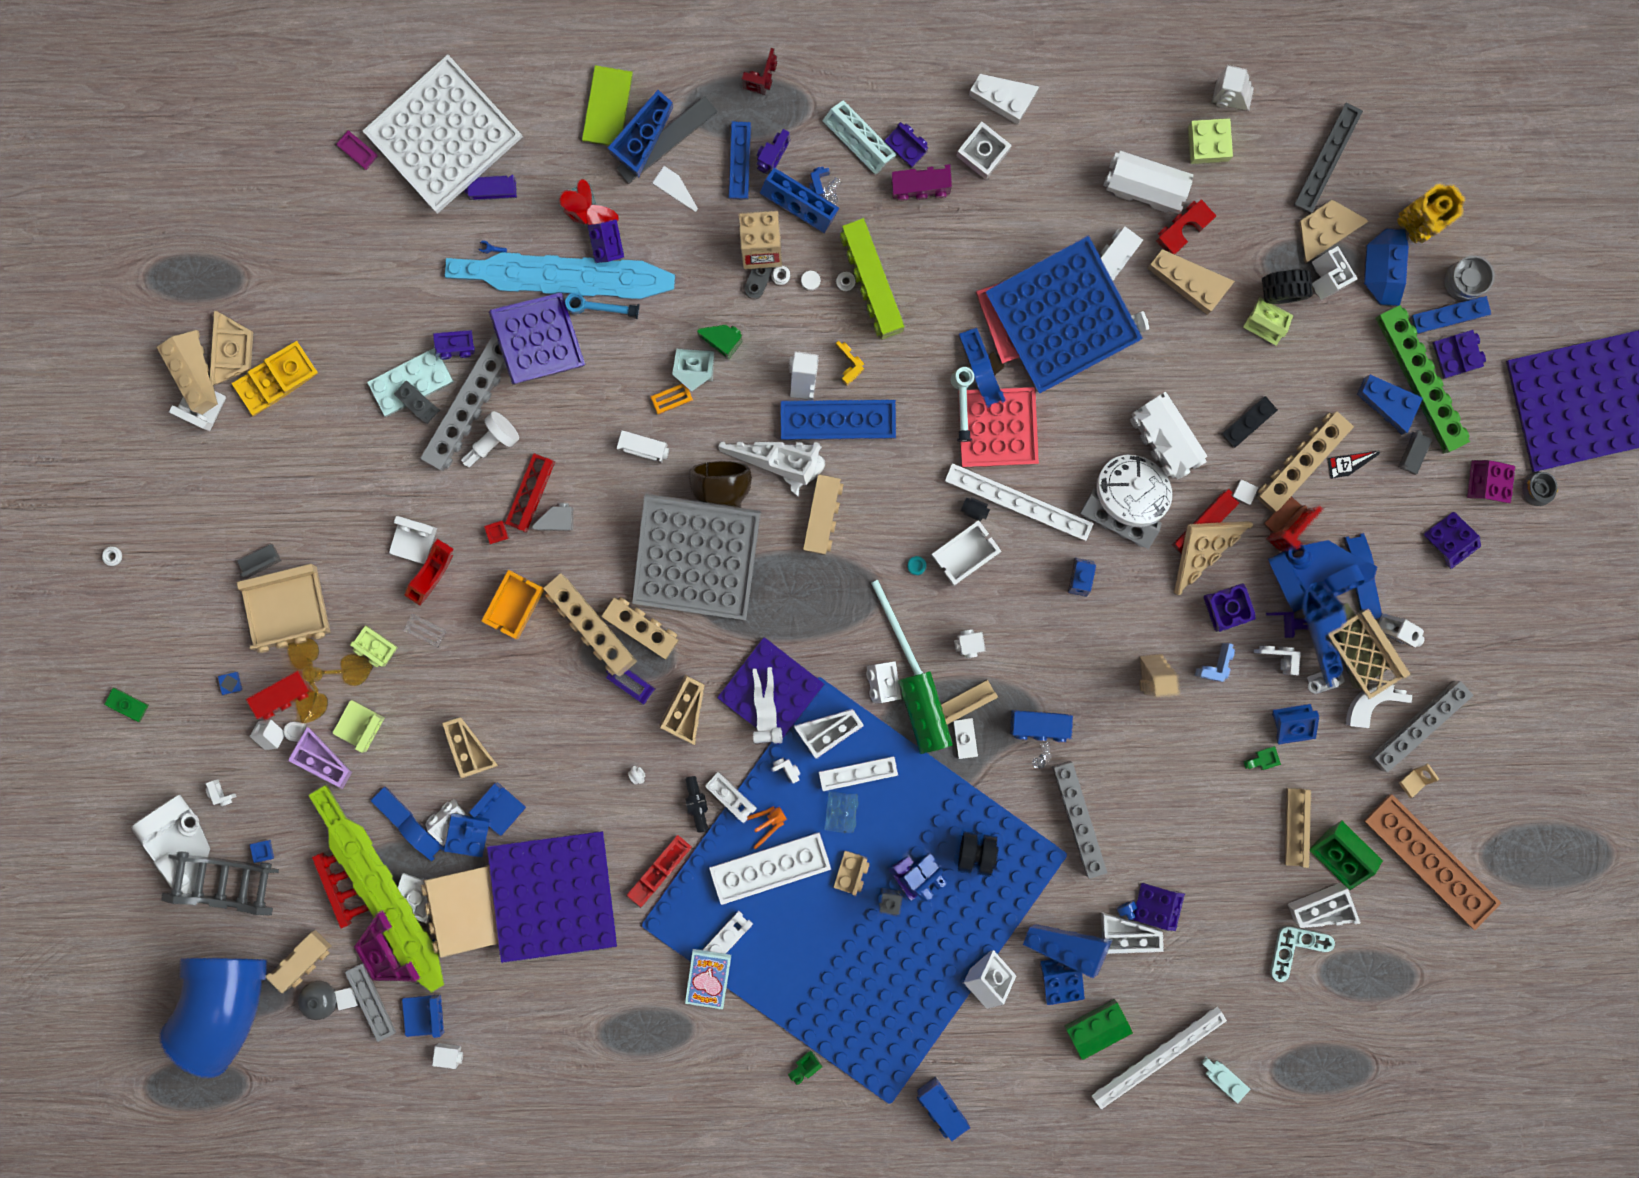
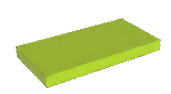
M595 65L582 138L583 142L610 146L623 131L633 77L632 71Z

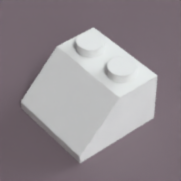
M992 950L970 968L964 984L988 1009L1004 1005L1016 975L998 954Z

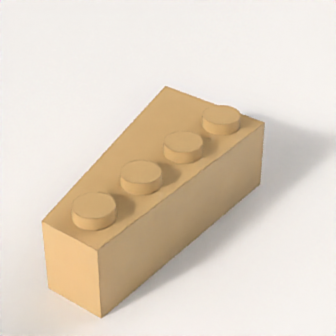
M1163 249L1147 268L1207 315L1235 282Z

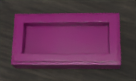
M349 130L336 143L341 150L365 170L378 157L374 151Z

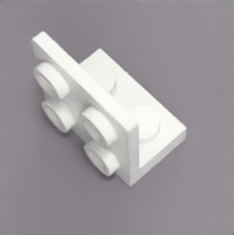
M215 391L218 405L203 415L191 411L183 396L179 406L172 405L169 413L210 431L226 396Z
M396 516L394 523L398 525L389 553L425 564L430 554L437 528Z
M1259 646V649H1254V653L1284 655V659H1281L1280 669L1283 670V674L1299 675L1300 652H1294V648L1279 647L1278 650H1275V646Z

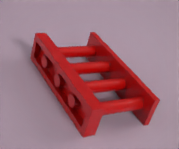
M323 852L312 857L340 928L352 924V917L369 911L366 904L351 910L346 909L344 905L345 899L357 895V892L354 888L344 892L338 890L336 885L338 881L349 876L346 871L332 874L329 866L337 861L334 854L325 856Z

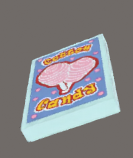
M693 949L685 1004L723 1009L731 955Z

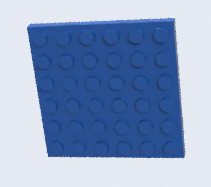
M1089 235L985 291L1039 394L1143 339Z

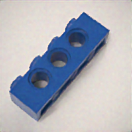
M773 168L767 176L760 191V194L823 233L827 231L839 210V207L776 168Z

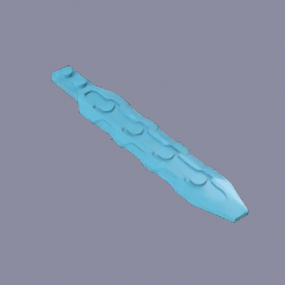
M501 252L486 260L446 258L445 278L482 280L499 291H540L546 294L562 292L579 293L582 296L606 295L619 296V298L642 299L674 290L675 274L637 260L596 263L594 258L587 257L576 259L560 258L554 255H545L543 257Z

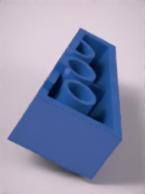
M1035 924L1029 928L1023 945L1086 976L1094 978L1100 972L1112 940Z

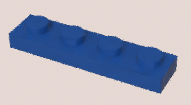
M732 122L729 199L748 200L751 122Z
M1487 296L1415 314L1411 316L1417 334L1489 316L1491 315Z

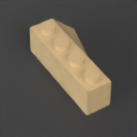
M195 330L172 336L157 346V349L191 411L203 415L218 405L212 381L209 379V368L204 360L203 346L200 345L199 331Z

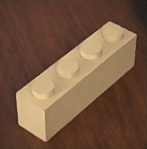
M818 474L803 551L826 555V551H831L833 540H829L830 532L834 533L836 521H833L834 513L838 514L840 505L839 502H836L837 495H842L844 485L840 483L841 479Z

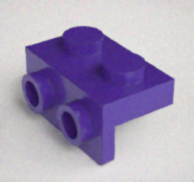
M472 330L433 333L436 358L440 357L441 360L451 359L452 356L468 358L475 352Z

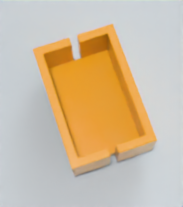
M508 570L482 622L495 629L501 628V632L514 639H519L544 592V587L531 580L526 581L527 578Z

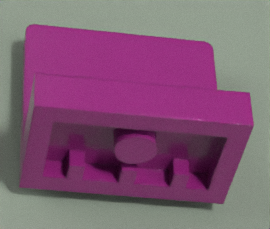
M1471 460L1467 498L1511 503L1515 466L1491 460Z

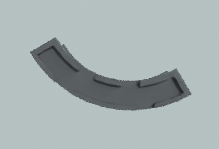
M177 851V855H168V858L178 862L173 890H171V893H162L161 901L186 905L203 903L209 904V907L224 909L233 907L237 908V911L253 915H272L273 908L265 906L266 902H264L268 874L279 873V869L272 868V864L260 863L258 865L228 859L191 856L188 852ZM186 862L199 863L195 891H192V894H183V891H181ZM207 863L222 865L218 891L215 897L205 896L203 892ZM229 866L243 868L239 897L236 900L226 898L227 895H225ZM251 870L261 872L257 899L254 903L248 902L247 898Z

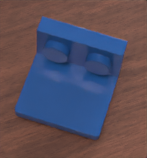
M497 782L493 784L469 813L474 818L478 816L479 818L490 819L489 827L502 836L525 810L526 806Z
M1053 959L1040 961L1047 1005L1085 999L1082 973Z
M441 994L402 999L406 1037L432 1035L433 1038L444 1034Z

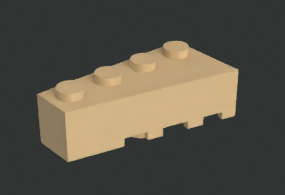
M1163 654L1140 656L1142 680H1139L1140 691H1143L1144 695L1157 697L1179 694L1177 674L1170 664L1167 663Z

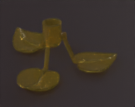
M308 638L306 639L307 642L295 644V642L288 643V653L292 664L298 669H303L302 677L304 680L309 681V685L314 689V691L312 690V692L308 693V698L300 702L296 701L301 723L317 720L325 713L328 707L327 696L318 693L319 690L314 682L320 681L323 674L343 673L345 683L351 686L361 685L366 681L373 669V665L369 660L358 654H350L341 660L343 670L323 671L319 667L313 666L312 661L316 660L319 655L318 644L313 639Z

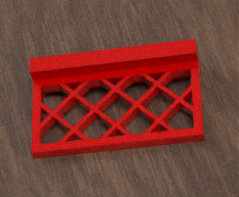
M1320 505L1307 508L1288 530L1271 533L1266 540L1280 552L1297 549L1302 544L1297 538L1324 509Z

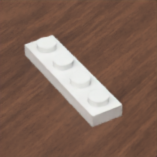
M892 756L820 771L819 776L822 790L826 791L898 776L895 758Z

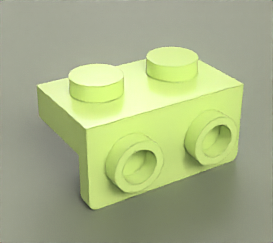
M365 626L356 640L350 644L354 647L353 651L356 654L367 656L370 658L369 662L376 667H379V665L386 666L398 648L368 626Z

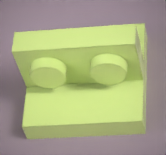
M1259 297L1243 328L1277 346L1281 338L1287 334L1293 315L1273 304L1264 302V299Z

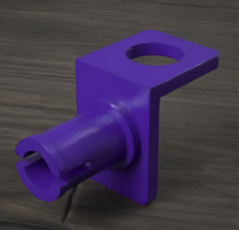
M1294 612L1266 613V616L1284 615L1285 638H1294L1295 630H1309L1308 625H1303V623H1307L1306 618H1294Z

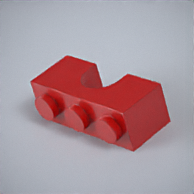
M1202 199L1198 203L1193 201L1186 208L1188 212L1183 216L1180 213L1172 220L1174 224L1169 229L1166 226L1158 233L1160 237L1156 242L1165 251L1175 255L1188 243L1182 233L1183 226L1191 225L1200 232L1216 218V214Z

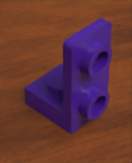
M905 857L888 870L907 898L913 900L918 895L914 896L899 880L903 874L910 870V865L913 864L910 857Z

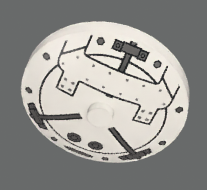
M1122 455L1113 458L1103 467L1097 479V495L1103 508L1114 519L1129 526L1144 527L1158 522L1166 514L1172 502V488L1166 474L1154 462L1141 456Z

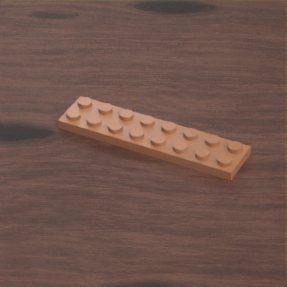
M1389 794L1364 820L1473 930H1476L1501 904L1392 794Z

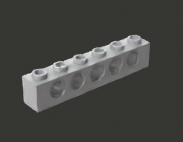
M1453 681L1369 756L1370 759L1381 771L1388 773L1474 695L1461 681Z
M1068 761L1052 766L1086 877L1090 879L1106 874L1107 870L1073 762Z

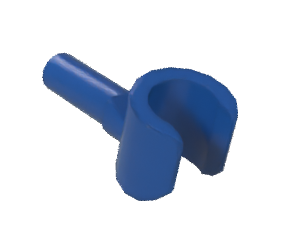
M484 240L480 242L485 245L487 244L485 250L479 249L485 254L491 251L507 253V248L492 246Z

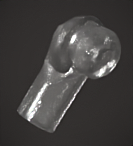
M836 177L824 189L825 199L834 205L839 200L836 189L842 183Z
M1050 742L1041 743V755L1032 760L1034 768L1042 769L1051 760Z

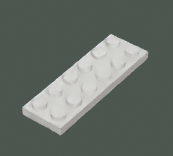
M820 832L709 867L720 903L723 905L831 870Z

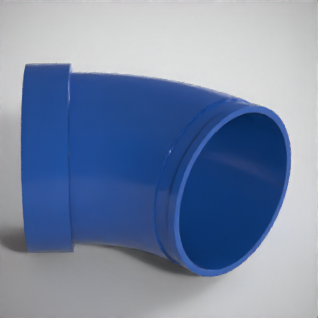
M180 958L179 979H183L180 998L174 1012L160 1031L161 1045L165 1053L176 1065L200 1077L212 1078L224 1073L241 1050L253 1025L258 1009L262 980H266L267 960Z

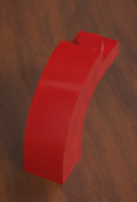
M437 539L425 564L408 584L404 596L421 606L448 568L453 558L452 553L454 549Z

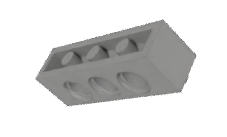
M1093 488L1080 513L1086 519L1094 520L1105 529H1111L1117 532L1119 536L1134 541L1136 545L1147 549L1150 548L1160 532L1162 524L1158 521L1149 526L1139 527L1141 530L1138 531L1133 528L1134 526L1117 521L1107 512L1103 513L1099 510L1104 508L1099 501L1096 488Z

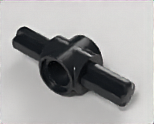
M690 776L685 779L689 794L685 798L688 814L694 816L697 832L701 833L708 830L705 817L708 806L705 794L700 793L697 777Z

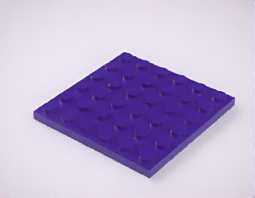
M603 831L487 846L501 963L617 947Z

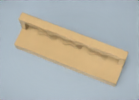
M988 680L941 704L946 724L998 698Z
M1287 788L1286 866L1309 868L1311 790Z

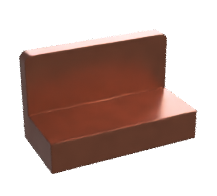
M1291 496L1277 512L1273 513L1264 522V525L1273 533L1288 530L1308 507L1301 505Z

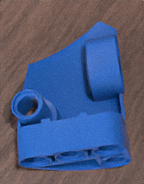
M1329 540L1307 545L1301 544L1297 549L1281 552L1268 559L1294 613L1303 609L1305 593L1313 582H1324L1334 595L1338 596L1375 579L1378 568ZM1297 551H1303L1300 557H1294Z
M1316 581L1310 584L1305 593L1303 609L1323 679L1327 687L1330 688L1333 687L1331 680L1340 676L1343 667L1338 651L1325 639V635L1341 628L1346 623L1347 618L1343 604L1324 582Z

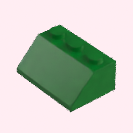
M1342 820L1329 828L1310 847V852L1349 890L1374 876L1383 862Z
M1115 999L1064 1025L1082 1060L1133 1034L1123 1011Z

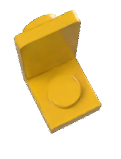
M838 340L836 346L855 366L854 368L850 366L842 373L844 375L842 381L848 386L864 371L862 367L864 363L858 356L853 357L850 353L851 348L845 342L841 343Z

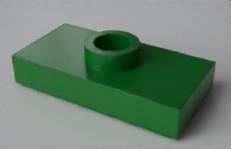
M117 688L112 689L104 704L137 722H141L149 706Z

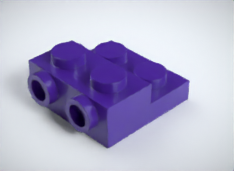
M785 129L781 133L776 134L772 142L774 145L767 142L765 147H760L757 153L758 162L756 164L760 172L767 174L777 167L790 143V132Z
M1474 330L1432 342L1443 379L1484 367L1486 357L1484 352L1479 350L1480 337L1478 333H1474Z

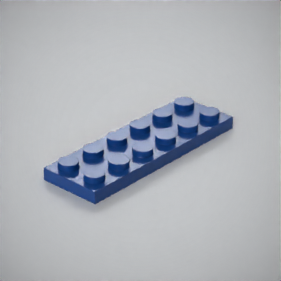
M896 400L781 401V440L896 439Z

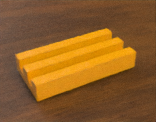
M683 383L650 396L658 415L693 401L689 389ZM682 388L685 389L684 392L676 394L672 397H669L659 402L656 401V399L678 391ZM685 395H687L688 397L686 399H683L681 401H678L676 403L659 409V406L676 400Z

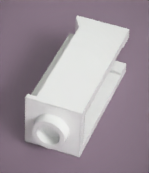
M621 431L617 445L618 451L623 450L626 453L654 461L659 459L660 463L663 462V459H667L669 454L667 443Z

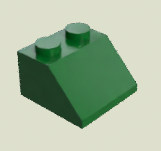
M727 325L699 328L697 331L701 339L727 359H730L743 343L741 331L733 325L731 328Z

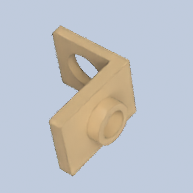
M1426 764L1413 769L1399 784L1408 797L1412 798L1425 785L1436 782L1439 778L1430 765ZM1423 770L1429 772L1431 779L1424 776Z

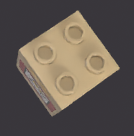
M778 211L739 214L744 269L782 267Z

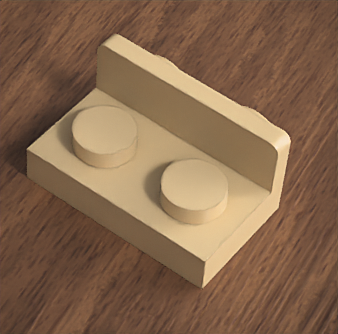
M845 850L833 888L852 893L854 896H856L857 892H861L864 881H861L863 873H867L870 864L867 862V857Z

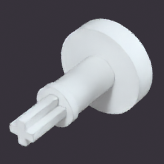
M492 411L485 418V424L489 431L480 440L472 445L473 449L461 459L465 466L471 467L480 457L484 458L487 456L488 452L499 442L512 447L519 440L516 429L505 417Z

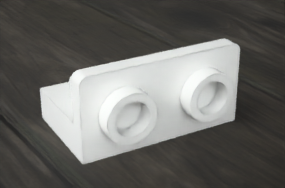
M895 661L867 666L866 676L869 680V694L873 704L902 699Z
M455 799L445 803L436 815L433 814L428 818L425 824L427 831L442 846L446 842L451 813L469 816L458 806Z

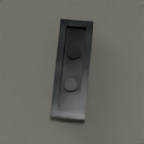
M1264 396L1221 435L1235 448L1276 413L1278 409Z

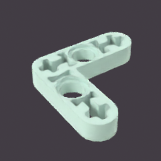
M1291 926L1281 927L1278 932L1270 970L1272 978L1278 982H1284L1288 979L1295 946L1330 952L1335 946L1334 939L1330 935ZM1288 930L1292 934V937L1287 939V943L1291 944L1290 947L1281 945V942L1285 943L1286 941L1283 933H1287ZM1304 934L1311 935V942L1309 944L1302 943L1301 938ZM1325 938H1327V941L1330 942L1324 948V945L1316 943V939L1325 941ZM1281 949L1288 950L1289 955L1286 959L1279 957ZM1277 961L1287 963L1286 966L1282 964V971L1285 973L1280 975V978L1275 974L1276 971L1280 970L1281 966Z

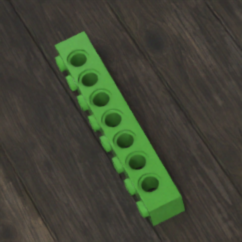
M1399 305L1377 316L1375 319L1412 392L1423 398L1420 407L1443 453H1449L1469 443V433L1465 427H1462L1460 423L1461 417L1456 410L1454 411L1451 405L1452 399L1448 393H1445L1443 381L1436 375L1433 362L1427 358L1425 354L1426 348L1422 342H1419L1416 336L1417 330L1408 320V312ZM1395 323L1401 325V332L1395 330ZM1404 340L1410 342V349L1404 347ZM1413 357L1419 360L1418 366L1413 365ZM1422 374L1427 376V383L1421 381ZM1430 391L1435 392V401L1429 397ZM1439 408L1445 411L1444 418L1439 416ZM1448 425L1454 429L1452 435L1447 432Z

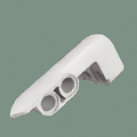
M181 795L176 796L132 826L133 833L154 860L155 866L172 890L178 861L168 858L169 854L177 855V851L188 852L191 856L208 857L210 847L199 824V819ZM186 819H193L195 826L188 828L185 826L184 821ZM198 862L185 863L181 888L183 894H192V891H195Z

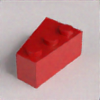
M296 671L246 700L256 719H264L266 721L275 716L276 712L290 708L293 702L297 700L300 702L308 698V693L312 692V689L302 671Z

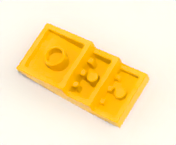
M295 341L266 358L262 364L248 371V374L231 384L254 417L317 375L318 372L298 341Z

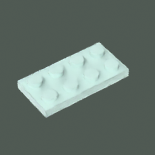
M435 348L367 383L384 416L387 417L406 407L394 395L405 381L410 382L425 397L454 381L444 361L440 357L436 358Z

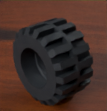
M1293 269L1270 273L1262 278L1264 302L1292 303L1306 300L1313 296L1311 272L1308 270Z

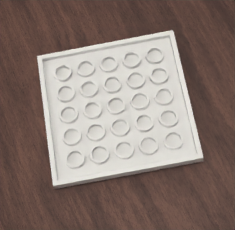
M446 55L363 130L437 214L523 137L449 55Z

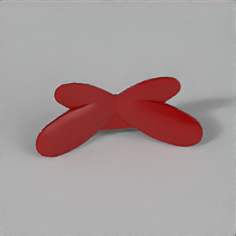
M584 179L578 182L577 192L565 190L560 196L559 202L564 208L563 212L573 222L591 225L609 220H619L618 214L612 209L600 205H592L591 188Z

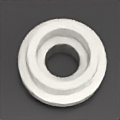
M785 266L775 267L771 273L773 282L778 285L786 284L790 279L789 269ZM780 272L785 275L782 279L777 277V274Z
M842 272L838 275L836 284L840 290L850 291L855 286V277L849 272ZM848 278L850 282L849 284H843L842 280Z
M108 547L103 551L102 559L105 564L115 566L121 562L122 553L116 547ZM111 553L115 554L114 560L110 558Z
M631 767V770L628 772L630 780L635 785L644 783V771L640 767Z

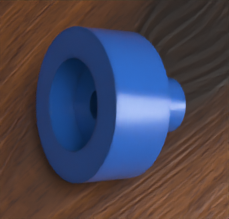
M1134 900L1117 907L1120 916L1126 915L1128 920L1135 918L1133 911L1137 909Z

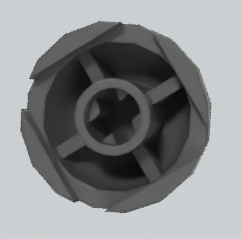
M325 981L311 982L299 994V1010L305 1017L311 1020L327 1018L337 1008L334 992L336 990Z

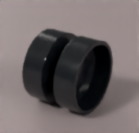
M964 831L959 851L958 872L971 873L976 863L978 875L991 877L998 857L997 836L984 834L981 843L977 844V833Z

